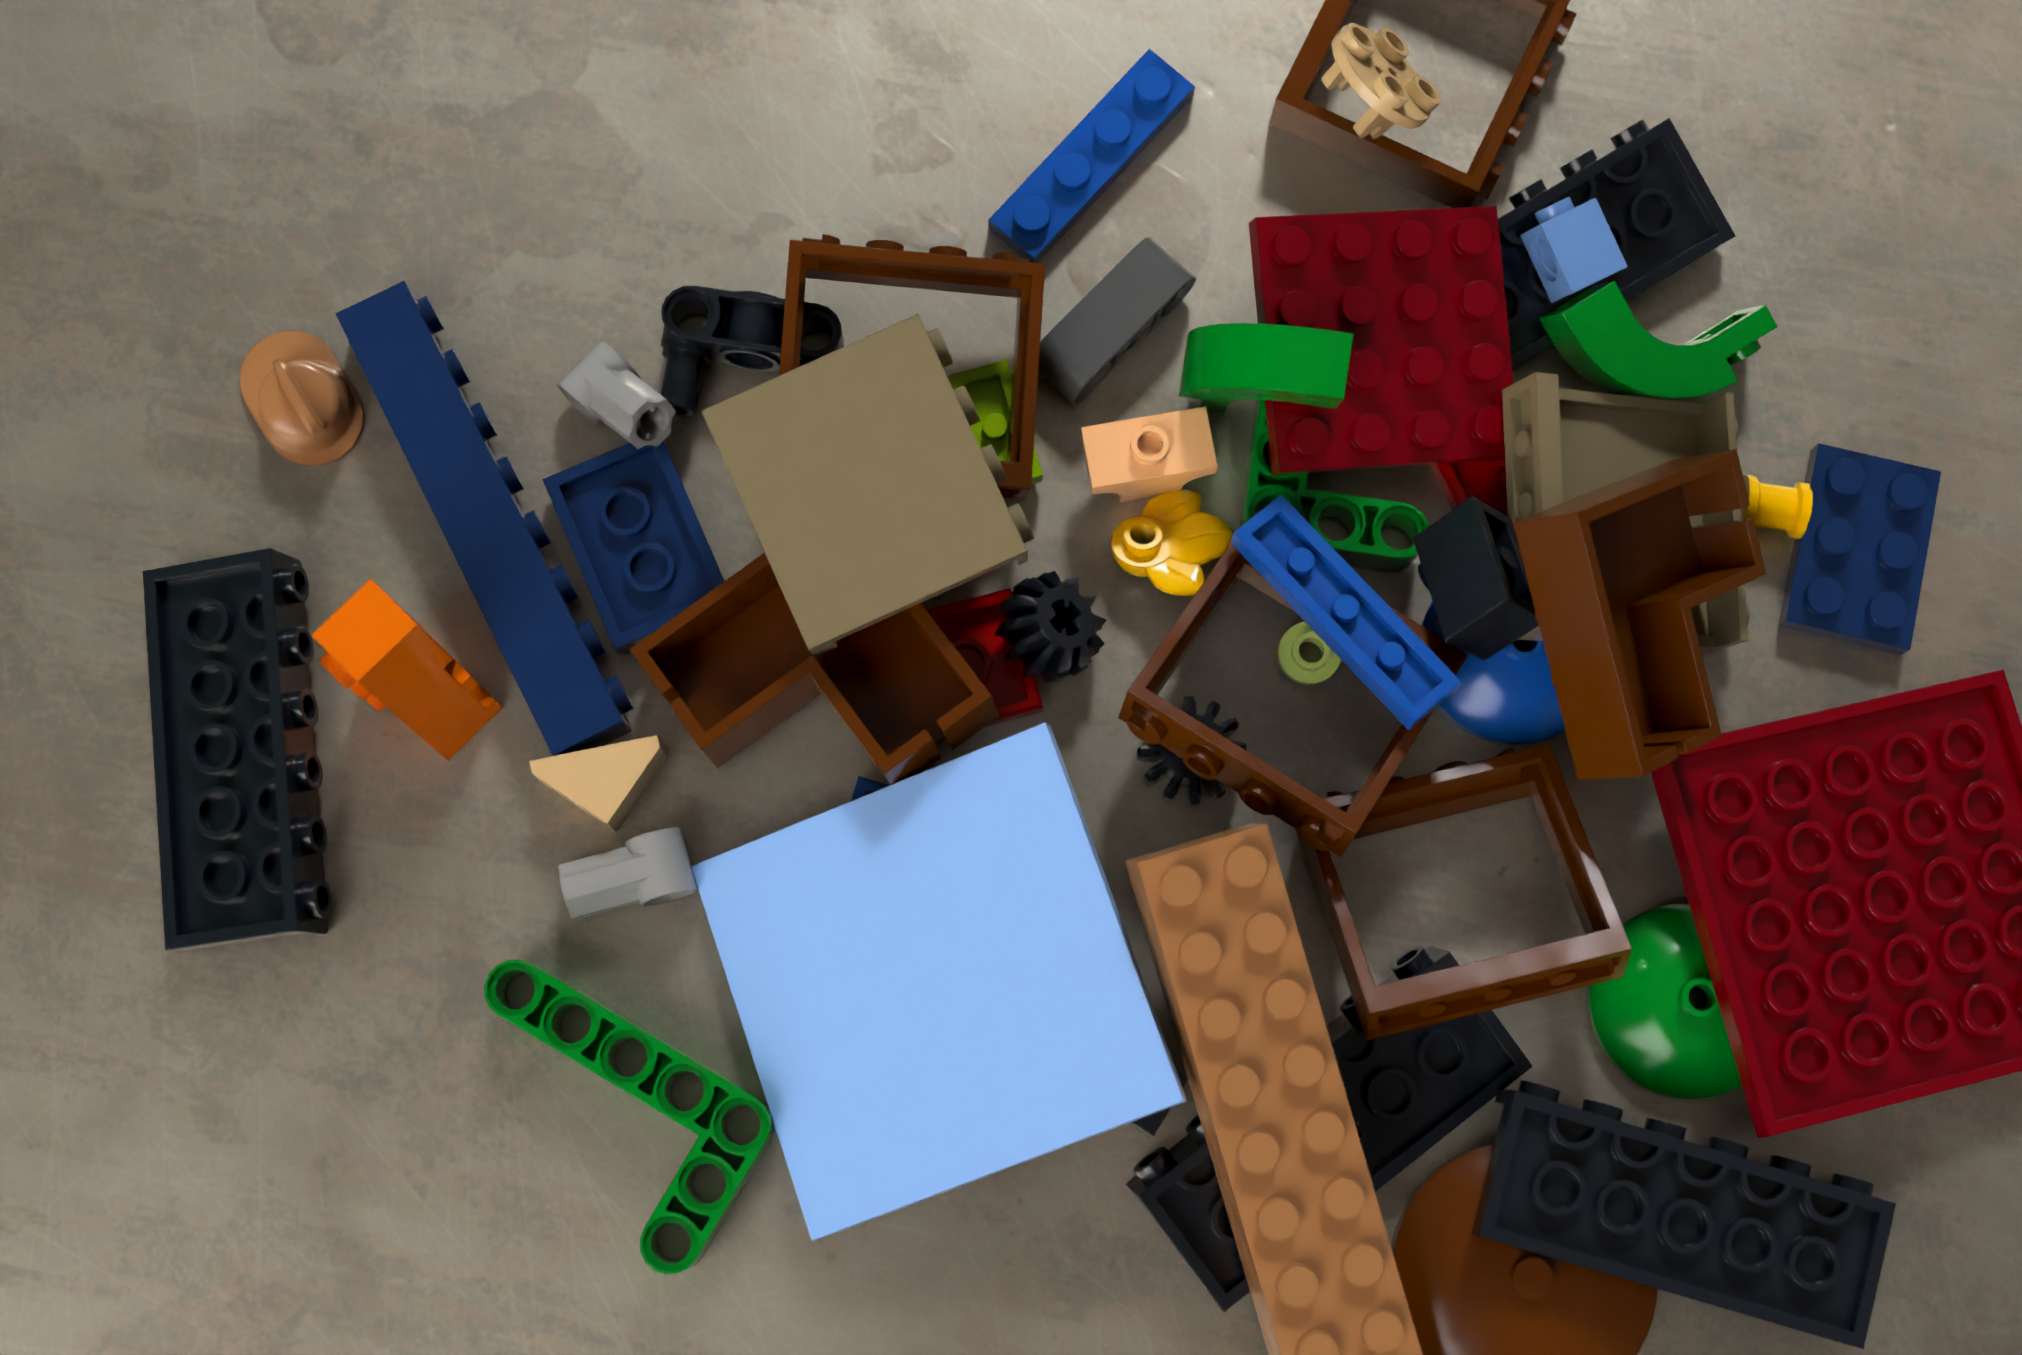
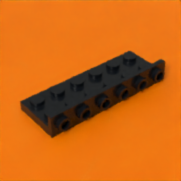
M1670 118L1651 129L1647 127L1644 119L1610 138L1616 149L1598 159L1593 149L1560 168L1565 179L1547 189L1542 179L1509 198L1514 209L1498 218L1512 369L1554 345L1539 318L1585 289L1615 281L1625 301H1628L1736 236ZM1570 197L1574 207H1577L1596 198L1628 267L1551 303L1520 235L1540 225L1535 213L1554 203Z
M268 548L143 571L165 951L181 952L295 934L310 936L327 934V917L332 909V896L329 886L324 880L323 852L327 847V830L320 817L318 789L323 781V770L321 762L315 754L314 725L318 720V705L311 691L309 663H311L314 656L312 637L306 629L305 601L309 596V581L300 560L275 549Z
M1417 946L1401 955L1391 965L1393 974L1379 985L1459 966L1450 951L1434 946H1429L1425 949L1423 946ZM1350 995L1340 1006V1010L1343 1013L1326 1026L1375 1192L1497 1095L1498 1089H1505L1533 1067L1493 1010L1367 1041L1352 995ZM1197 1115L1187 1125L1186 1131L1188 1135L1169 1150L1162 1146L1143 1157L1134 1167L1136 1176L1129 1180L1126 1185L1142 1203L1217 1306L1225 1312L1247 1295L1250 1289L1199 1115Z
M1521 1080L1518 1091L1498 1089L1495 1102L1504 1105L1472 1235L1864 1349L1896 1203L1872 1196L1874 1184L1833 1173L1831 1184L1809 1178L1811 1165L1776 1155H1771L1769 1165L1747 1159L1748 1146L1709 1136L1706 1147L1684 1140L1686 1128L1661 1120L1646 1118L1644 1128L1621 1122L1623 1109L1597 1101L1584 1099L1580 1110L1558 1103L1561 1091L1537 1083Z

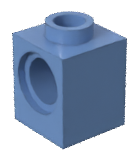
M1570 197L1554 203L1535 213L1540 225L1520 235L1551 303L1628 267L1596 198L1577 207H1574Z

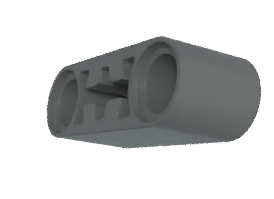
M1151 236L1146 237L1041 340L1038 373L1073 405L1078 404L1177 307L1195 284L1196 277Z

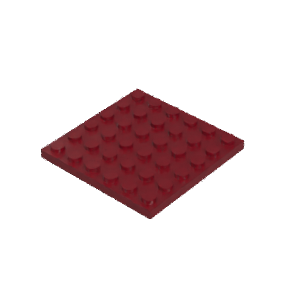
M2004 669L1721 733V737L1688 754H1678V759L1651 772L1757 1138L1786 1133L2022 1071V725Z

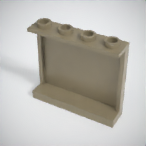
M919 314L701 411L806 646L814 657L837 648L836 641L1012 561L1017 560L1019 565L1028 561V552L1024 543L1034 539L1029 523L1019 503L1007 507L997 484L1007 480L1000 460L991 444L980 449L970 427L980 422L974 404L965 386L953 390L943 369L953 364L945 341L938 328L926 332Z
M1535 372L1502 390L1507 514L1512 519V522L1529 517L1674 459L1737 449L1738 423L1735 419L1733 393H1724L1704 403L1581 391L1559 388L1558 374ZM1741 509L1689 516L1691 526L1741 520ZM1745 584L1691 608L1701 652H1714L1749 641L1748 623L1750 611L1746 602ZM1537 626L1519 639L1543 641L1540 627Z

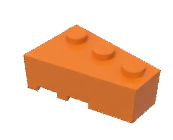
M371 578L311 635L327 651L318 661L346 689L350 688L363 701L366 700L379 713L387 707L447 761L503 708L411 615Z

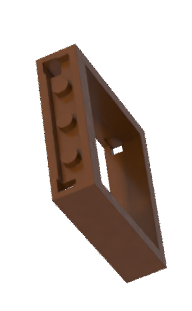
M1357 0L1324 1L1276 97L1269 124L1451 208L1471 207L1477 195L1489 199L1504 168V165L1494 161V158L1502 143L1513 148L1529 116V113L1518 108L1526 92L1538 96L1554 63L1543 58L1551 41L1562 46L1577 13L1566 9L1570 0H1498L1540 19V22L1467 173L1383 135L1377 139H1373L1370 134L1364 138H1359L1353 129V126L1356 124L1355 122L1307 101L1332 52L1331 42L1335 34L1345 26Z
M822 234V240L803 238L802 241L790 240L779 376L798 368L800 364L806 278L1017 298L1007 461H1000L1007 480L997 484L1004 500L1024 501L1031 490L1045 264L1031 263L1029 259L1013 258V252L995 253L992 255V259L968 257L964 249L953 246L932 247L929 249V253L904 251L902 244L889 240H872L866 243V247L841 245L840 239L826 234Z
M1230 544L1128 689L1118 718L1127 723L1130 731L1142 741L1152 745L1161 744L1183 758L1185 765L1196 775L1208 780L1216 779L1239 793L1241 800L1252 810L1263 815H1274L1295 828L1298 836L1308 845L1322 851L1330 850L1339 857H1342L1433 711L1410 731L1403 724L1400 726L1348 810L1344 812L1159 697V692L1238 578L1296 612L1239 551ZM1390 607L1435 655L1457 675L1469 654L1458 647L1453 648L1449 646L1440 636Z
M1550 744L1515 752L1512 747L1500 752L1494 758L1469 764L1463 761L1449 762L1438 767L1432 773L1407 779L1402 776H1392L1353 839L1531 796L1585 935L1375 986L1330 850L1322 851L1315 849L1300 838L1367 1041L1624 976L1632 947ZM1360 790L1345 794L1338 791L1327 792L1325 800L1346 812Z

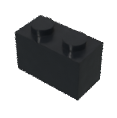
M1472 496L1413 537L1421 563L1418 565V574L1425 587L1430 591L1437 613L1434 616V624L1441 638L1453 648L1459 647L1485 661L1539 626L1535 617V607L1524 564L1519 553L1515 528L1510 517Z

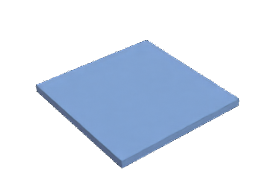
M1046 722L691 866L812 1241L820 1240L1188 1101L1051 726Z

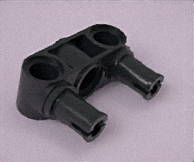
M682 286L673 290L665 298L661 308L662 321L664 323L661 346L663 347L662 355L667 358L661 395L675 409L674 416L684 418L695 416L704 366L709 365L711 362L729 364L751 371L779 372L785 299L761 292H735L701 286ZM804 302L801 340L806 334L813 331L825 332L832 338L824 348L819 350H809L801 346L799 367L845 347L841 323L837 314L829 307L817 303ZM692 313H700L708 317L706 324L695 332H685L678 328L680 321Z

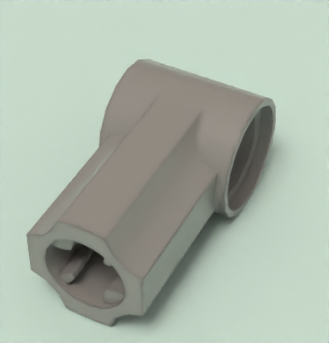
M600 341L557 384V387L565 397L590 421L597 425L603 421L637 449L648 445L657 447L672 432L671 422L676 412L666 398L642 381L628 362L604 341Z
M673 827L641 834L625 842L626 847L558 865L560 886L571 919L588 918L636 903H640V906L662 904L695 893L697 888L682 829Z

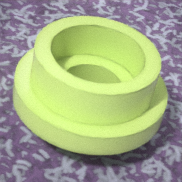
M1306 622L1298 623L1289 628L1278 645L1277 657L1282 671L1292 681L1302 685H1317L1325 682L1336 672L1341 662V659ZM1305 642L1315 643L1321 650V659L1313 663L1303 660L1299 654V646Z

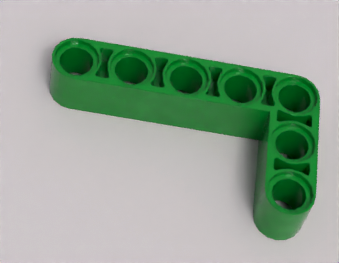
M1256 400L1240 527L1247 520L1255 516L1256 511L1265 508L1278 496L1282 495L1351 567L1387 573L1399 572L1408 568L1418 556L1413 537L1429 527L1424 514L1415 506L1403 502L1307 489L1308 473L1272 476L1271 467L1263 457V453L1269 450L1265 400ZM1325 517L1339 519L1348 530V538L1342 541L1327 539L1318 528V520ZM1386 526L1401 528L1410 539V548L1406 550L1390 548L1381 537V529Z
M507 960L496 965L488 974L484 985V993L489 1008L498 1016L699 1136L645 1225L640 1238V1252L644 1261L653 1270L663 1274H677L695 1266L705 1255L773 1139L776 1129L768 1105L760 1098L542 968L522 960ZM520 974H528L534 983L535 993L527 1006L513 1009L506 1000L505 990L513 977ZM574 1007H583L588 1011L591 1018V1027L588 1034L582 1040L576 1043H569L561 1033V1020L568 1010ZM629 1040H639L647 1051V1062L640 1073L632 1077H626L617 1068V1051L623 1043ZM685 1073H695L701 1079L704 1086L702 1100L691 1110H680L671 1098L673 1083L679 1076ZM741 1106L752 1107L758 1113L761 1120V1129L758 1136L746 1145L734 1142L727 1132L729 1115ZM706 1164L717 1166L726 1178V1188L723 1195L713 1203L700 1200L693 1190L692 1180L700 1167ZM669 1223L682 1225L688 1231L691 1238L689 1252L681 1261L667 1259L661 1254L658 1247L660 1231Z

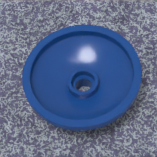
M1432 601L1424 615L1421 626L1440 636L1434 624V616L1437 613ZM1531 640L1532 649L1529 652H1521L1511 643L1485 661L1468 653L1467 659L1456 675L1462 683L1456 692L1438 706L1449 720L1465 732L1498 744L1526 745L1538 743L1565 731L1543 641Z

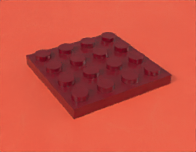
M1497 206L1256 217L1249 222L1258 324L1299 326L1353 334L1344 400L1337 409L1265 400L1272 476L1505 460L1502 390L1511 386L1514 382Z

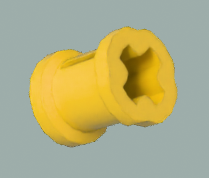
M1744 475L1743 478L1750 506L1741 509V520L1753 518L1755 527L1786 531L1789 538H1802L1807 530L1812 512L1813 492L1810 484L1798 482L1794 487L1759 483L1756 476Z

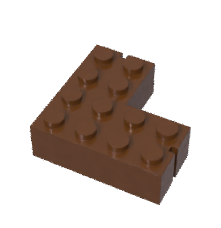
M1737 449L1674 459L1513 522L1519 544V553L1524 564L1535 607V617L1540 627L1551 671V680L1556 691L1567 734V744L1572 754L1578 780L1643 777L1678 759V754H1688L1722 736L1691 608L1765 575L1766 570L1753 518L1692 527L1689 516L1743 509L1750 506Z
M765 553L630 649L657 689L670 703V707L700 749L717 768L821 693L889 785L922 773L940 760L942 757L937 746L943 741H946L951 749L954 750L999 717L992 695L921 603L836 641L837 648L814 657L806 646Z

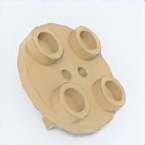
M1349 23L1335 34L1331 42L1335 62L1322 76L1321 80L1328 90L1338 85L1341 91H1345L1351 86L1359 97L1369 105L1370 108L1353 126L1359 138H1364L1370 134L1373 139H1377L1394 124L1413 129L1420 127L1429 119L1431 112L1441 102L1440 94L1434 85L1426 78L1418 75L1405 59L1409 54V49L1396 32L1390 28L1383 27L1376 34L1370 29L1355 23Z

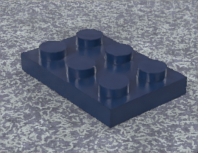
M664 441L657 447L648 445L637 449L631 443H627L542 479L611 643L618 654L631 649L725 581Z
M1820 443L1810 450L1804 482L1810 484L1813 492L1812 512L1803 537L1800 539L1794 538L1778 626L1900 655L1909 651L1913 638L1941 471Z

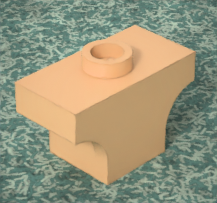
M1206 406L1081 427L1080 437L1091 495L1114 493L1119 495L1120 502L1155 497L1161 493L1182 490L1183 485L1199 477L1216 474L1218 468Z

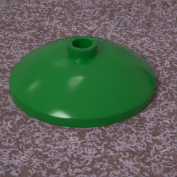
M1671 904L1656 907L1626 921L1622 925L1632 951L1624 976L1588 986L1589 1018L1596 1039L1605 1055L1629 1080L1646 1090L1665 1097L1677 1099L1709 1098L1724 1094L1741 1086V1080L1689 904ZM1694 986L1702 988L1707 995V1005L1702 1011L1695 1009L1689 1002V992Z

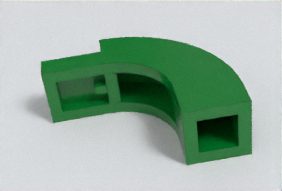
M1615 281L1591 286L1539 318L1560 355L1579 375L1593 385L1612 394L1666 400L1710 394L1737 382L1738 379L1730 365L1757 352L1761 348L1757 339L1777 328L1767 306L1763 305L1737 310L1682 345L1669 344L1649 334L1638 323Z
M1256 323L1216 324L1193 329L1187 335L1179 397L1200 399V407L1206 406L1207 411L1221 413L1225 412L1230 402L1237 400H1271L1337 409L1344 400L1353 334L1308 327Z

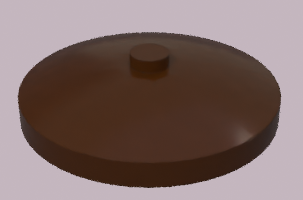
M1494 1143L1475 1147L1454 1156L1429 1174L1416 1188L1398 1219L1393 1233L1391 1248L1423 1355L1638 1354L1648 1335L1654 1317L1657 1301L1656 1288L1472 1235Z

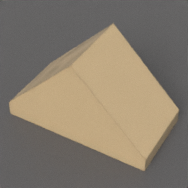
M658 735L531 760L529 763L531 774L543 784L617 832L667 760L668 754L664 742Z

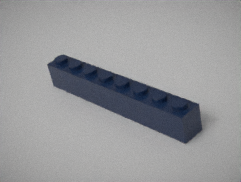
M402 281L335 313L552 756L604 746L631 732L632 730L624 716L625 713L634 709L630 698L617 675L606 680L596 658L606 654L603 644L589 619L580 624L578 623L569 605L570 602L579 598L562 564L551 569L541 549L551 544L550 538L535 510L526 514L523 513L514 495L524 490L523 484L507 455L498 460L496 459L487 440L497 436V432L481 402L472 406L469 405L461 387L470 383V378L454 348L443 352L435 333L444 330V326L429 297L426 295L417 300L405 281Z

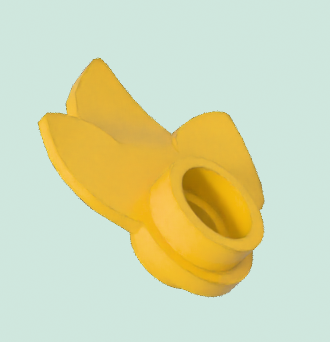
M1182 489L1159 494L1146 504L1141 516L1132 517L1121 522L1113 531L1111 552L1114 559L1125 572L1139 577L1147 576L1157 589L1172 595H1195L1205 581L1200 565L1222 556L1231 544L1230 542L1235 531L1221 518L1206 512H1200L1201 494L1199 492ZM1137 541H1145V542H1149V543H1148V544H1139V543H1136V542H1137Z

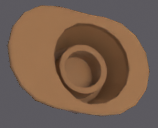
M283 330L264 337L250 349L241 365L239 386L246 405L268 442L283 458L303 466H323L340 460L355 446L363 429V408L356 390L335 355L320 338L304 331Z

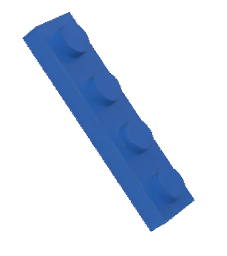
M1148 49L988 219V229L1021 257L1029 259L1031 263H1038L1194 95L1195 86L1151 49Z
M1282 495L1278 496L1233 533L1230 543L1409 731L1456 692L1462 683L1461 680Z

